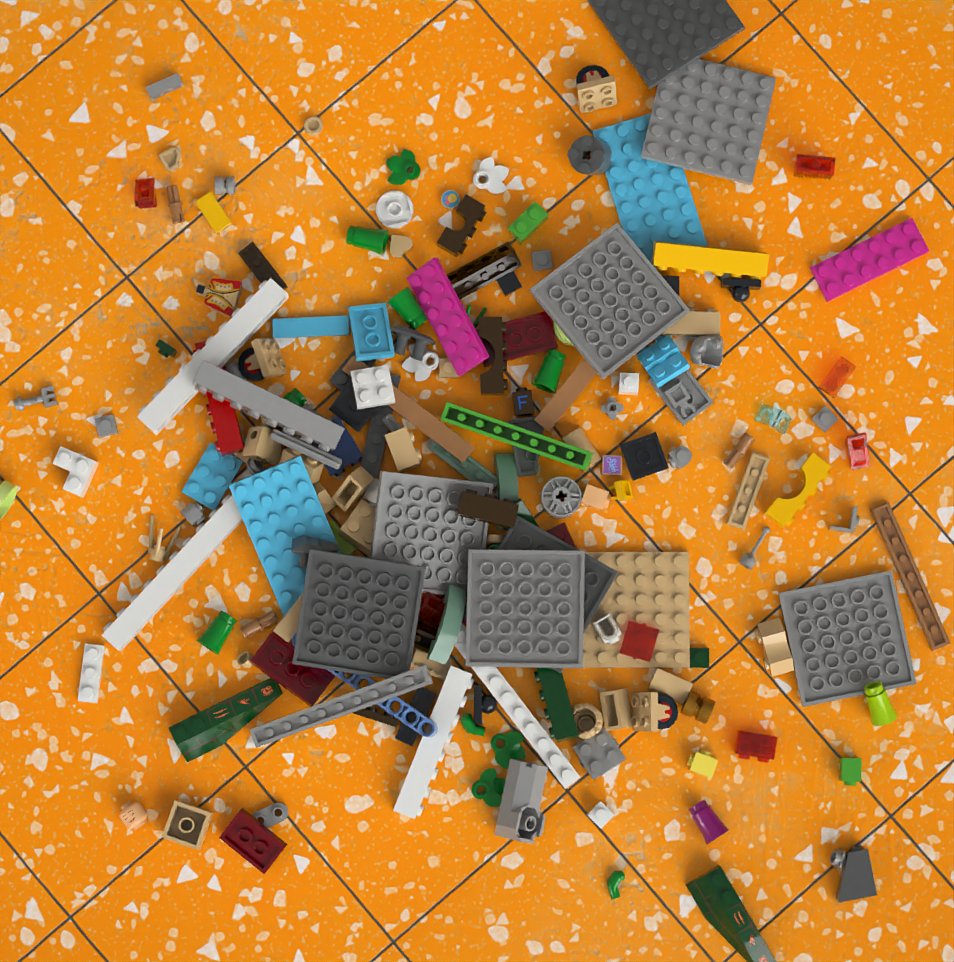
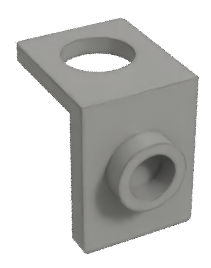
M851 507L848 528L830 526L829 530L853 533L854 528L858 527L859 524L858 507Z

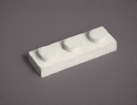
M85 644L78 701L98 703L105 650L103 645Z

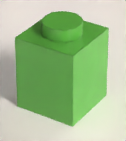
M839 758V781H844V785H856V782H861L862 758Z

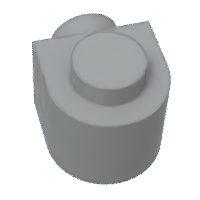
M680 446L668 453L669 458L667 460L672 468L676 467L677 470H680L690 462L692 454L687 447Z
M190 502L180 511L193 527L199 526L207 519L202 514L204 509L197 502L194 504Z

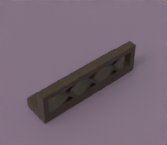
M506 242L447 274V277L451 281L450 283L458 298L462 299L522 265L515 250L509 242Z

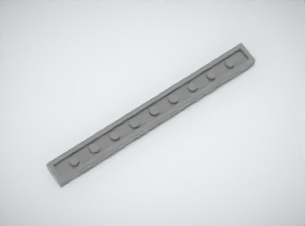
M423 665L252 728L250 733L257 748L433 682L427 666Z

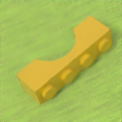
M812 453L799 469L803 476V488L799 495L792 499L776 498L764 515L781 528L785 525L789 527L795 520L793 516L797 510L801 512L806 506V498L809 495L812 497L819 489L817 484L820 480L824 482L831 474L828 471L831 466L815 453Z

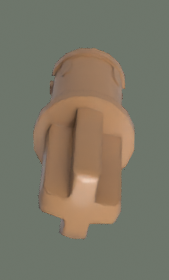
M170 185L167 187L172 222L173 224L185 222L181 206L183 202H180L177 185Z
M745 433L737 445L733 446V450L724 460V464L732 469L739 459L746 455V450L755 439Z
M274 611L258 619L256 617L251 623L240 627L241 632L245 638H248L260 630L264 631L265 627L278 621V617Z

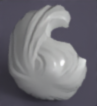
M703 335L695 339L690 348L692 362L698 366L706 365L713 369H718L723 359V338L720 335Z

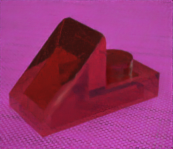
M155 178L135 180L134 201L135 206H138L139 209L157 207Z
M866 432L847 436L844 444L848 450L851 470L870 467Z

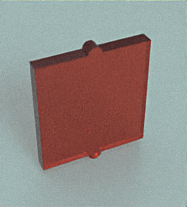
M628 621L619 653L633 657L634 660L641 659L650 662L659 629L646 626L645 623L638 624Z

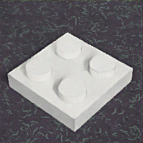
M388 365L350 371L357 410L395 403Z

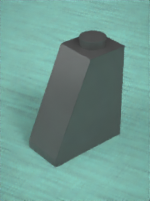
M862 845L850 847L851 851H846V862L842 867L835 897L839 903L877 896L869 852L867 848H862Z

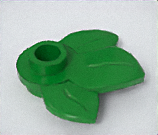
M403 149L401 157L391 156L386 160L387 167L392 171L388 178V182L391 184L402 185L407 180L417 179L421 173V168L415 161V155L410 150ZM410 168H413V171L411 173H408V170Z
M511 731L506 735L496 734L491 739V747L495 751V760L504 769H508L510 759L522 760L526 758L525 751L520 745L524 735L517 731ZM499 739L504 741V745L502 747L497 746V741Z
M495 768L487 769L482 772L480 780L472 785V794L477 799H483L488 806L499 807L502 800L500 794L503 793L506 780L496 778ZM483 786L485 788L484 793H479L477 788Z

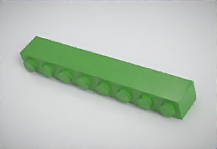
M446 402L441 420L585 471H588L594 454L585 449Z

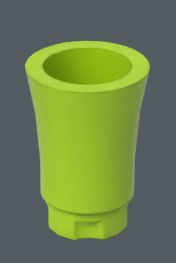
M881 681L866 684L864 686L865 697L872 725L883 726L896 720L898 715Z

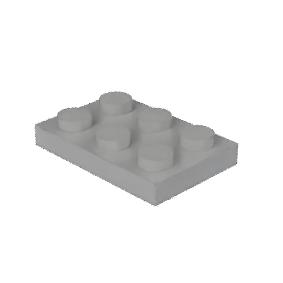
M689 370L684 371L659 388L651 378L648 380L682 426L714 403ZM679 382L683 384L691 397L687 402L696 409L693 413L690 408H686V418L682 417L680 406L674 409L664 394L665 391Z

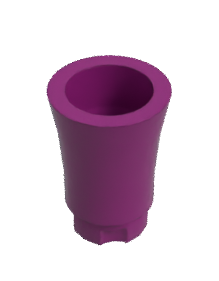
M705 800L689 809L706 844L729 831Z

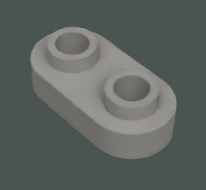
M275 803L255 812L252 816L256 819L263 817V825L269 828L284 821L288 817L289 810L285 804ZM276 809H280L282 811L281 816L275 815Z

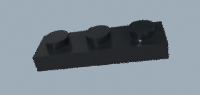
M424 687L418 688L410 705L427 716L437 693ZM414 712L409 713L408 721L410 723L415 722L416 714ZM402 722L395 739L413 746L418 733Z

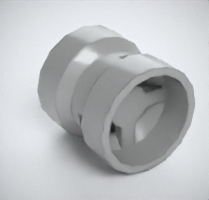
M215 176V195H222L223 193L235 195V176H228L227 178Z

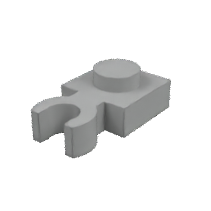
M681 382L664 392L674 409L680 406L682 417H687L685 413L686 408H690L693 413L696 411L695 407L687 402L691 397Z

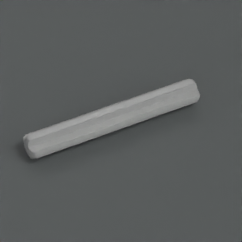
M274 429L271 434L272 440L330 467L339 469L342 464V459L278 429Z

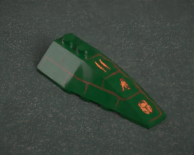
M269 678L168 729L185 760L190 762L226 743L247 723L280 697L283 692L279 684L272 678Z
M720 865L685 884L705 919L747 962H776Z

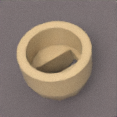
M247 651L242 652L238 657V664L244 668L252 667L253 665L250 663L253 655Z

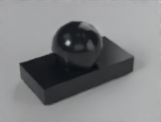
M723 278L721 288L732 289V298L736 302L741 303L748 300L750 290H759L761 288V280Z
M475 685L474 723L482 724V712L485 714L494 712L497 708V700L492 695L482 696V685Z

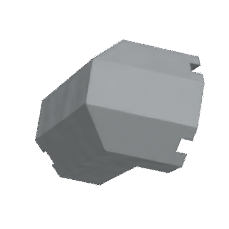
M510 759L494 835L530 844L535 841L533 839L536 836L540 837L542 835L546 818L539 809H541L540 803L548 770L547 766Z

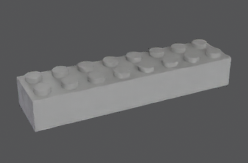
M204 360L193 380L195 390L204 394L206 391L213 394L212 398L220 402L226 400L231 403V407L239 411L243 408L253 418L258 419L260 416L266 419V424L272 427L277 425L283 427V432L291 436L295 433L301 436L300 440L308 444L314 442L318 444L317 448L327 453L335 450L345 429Z

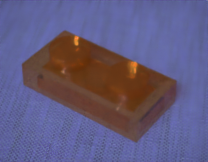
M840 356L818 388L832 398H835L856 366Z

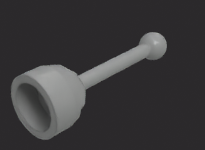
M768 526L763 527V533L751 553H746L740 558L739 563L745 568L752 570L756 560L753 555L765 535L770 532Z

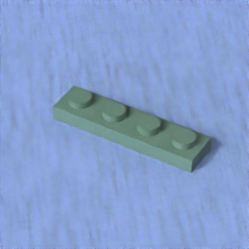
M435 441L428 448L469 481L493 483V490L497 486V477L469 456L462 463Z

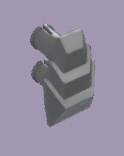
M406 325L390 328L393 334L398 336L394 347L395 354L404 356L408 340L412 339L416 343L411 358L422 361L426 345H436V342L431 337L420 334Z
M302 536L292 539V552L299 553L298 565L302 568H307L310 548L338 552L339 544L319 538Z

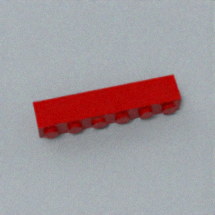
M206 341L195 343L196 350H193V354L198 349L202 350L206 345ZM206 391L203 395L204 398L208 397L209 404H206L208 415H212L213 422L210 425L212 433L217 435L218 440L215 441L217 452H221L222 456L243 452L244 443L235 408L231 407V403L226 400L220 402L212 398L213 394Z

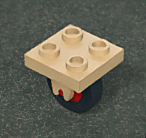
M597 65L586 66L578 72L576 86L581 113L617 104L614 75L609 76L606 69Z
M275 338L251 341L253 347L247 348L239 357V371L247 380L260 381L266 377H282L287 374L286 363L279 352L280 346Z
M633 692L631 700L633 707V717L631 720L633 731H658V729L669 728L675 723L678 716V708L671 697L662 694L658 695V692Z

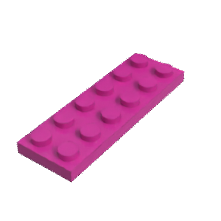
M910 218L810 267V271L826 302H829L928 253L929 249L913 218Z
M432 258L407 277L412 290L458 376H463L490 357L438 258Z

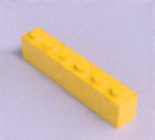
M653 241L651 264L659 270H667V267H673L674 271L686 272V269H692L693 273L698 274L712 271V275L723 276V273H731V277L742 278V275H750V279L760 280L761 277H767L769 254L766 252Z

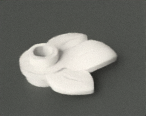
M492 157L486 158L480 163L479 171L474 174V185L479 189H487L493 194L503 193L507 188L502 181L507 177L509 168L500 165L495 166ZM485 177L486 182L481 183L479 178Z
M415 344L408 346L411 355ZM427 348L425 349L422 361L413 359L410 356L402 364V368L406 371L415 373L416 381L426 380L429 378L431 371L439 366L438 355L435 352L428 351ZM432 358L434 360L433 364H427V359Z

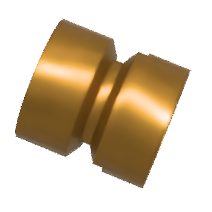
M690 690L680 713L688 717L695 716V720L706 724L714 708L715 701L707 697L702 699L700 694Z

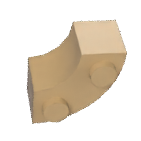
M780 618L757 624L758 632L755 635L758 644H762L765 655L763 659L765 669L770 670L771 676L794 671L793 659Z

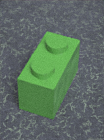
M534 201L508 227V233L522 245L548 219V213Z

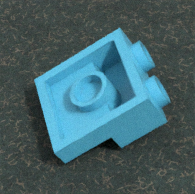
M669 334L657 337L654 344L649 347L645 346L636 354L641 365L658 388L691 368Z

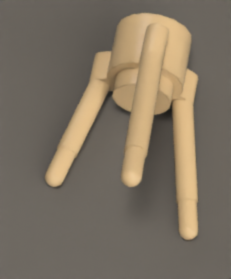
M150 516L148 549L150 560L164 562V558L169 557V553L181 531V526L177 528L166 551H164L165 547L160 546L163 536L162 527L159 530L157 543L153 546L154 516Z

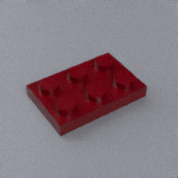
M243 808L219 837L263 874L268 871L288 845Z

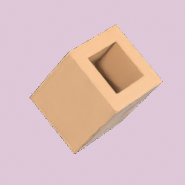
M587 484L580 504L603 511L604 507L608 508L611 497H608L609 491Z

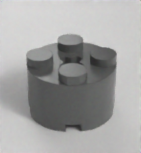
M586 135L578 138L573 142L567 153L571 166L582 174L590 176L601 175L611 164L612 152L610 146L604 140Z

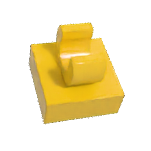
M629 480L614 482V485L609 487V490H616V496L611 497L612 500L625 501L633 499Z

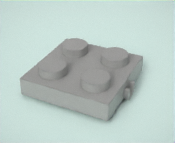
M605 727L593 737L585 739L573 747L581 760L579 761L583 768H586L593 781L626 760L618 747L619 744L616 739L613 740L610 733L605 730Z

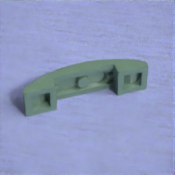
M494 454L498 500L503 501L504 498L516 501L518 500V478L514 454ZM497 526V530H509V528Z
M448 584L443 603L445 607L436 639L432 640L427 659L441 664H446L454 648L466 604V590Z

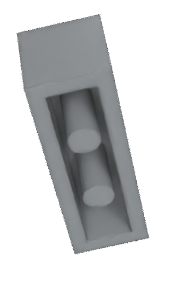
M176 73L147 86L146 90L151 100H154L184 85L179 74Z

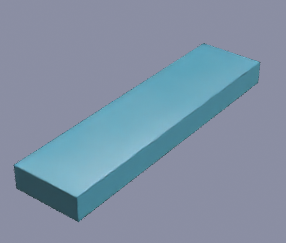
M348 315L272 319L273 338L275 339L350 335Z

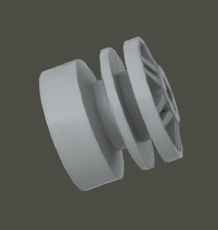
M565 476L550 479L544 485L541 493V505L544 511L556 519H565L572 516L578 510L581 503V490L578 484L573 479ZM559 492L567 496L563 502L560 499H556Z

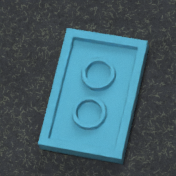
M386 303L348 307L356 361L394 357L395 352Z
M210 442L181 492L211 510L217 509L229 488V484L233 482L244 462L233 455L222 456L221 452H217L216 446Z

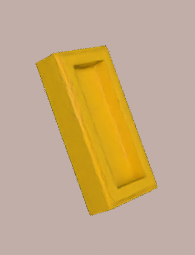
M212 192L195 201L216 234L232 224Z

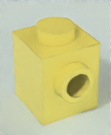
M700 750V753L690 754L687 765L690 766L688 770L712 778L718 760L711 757L712 753Z

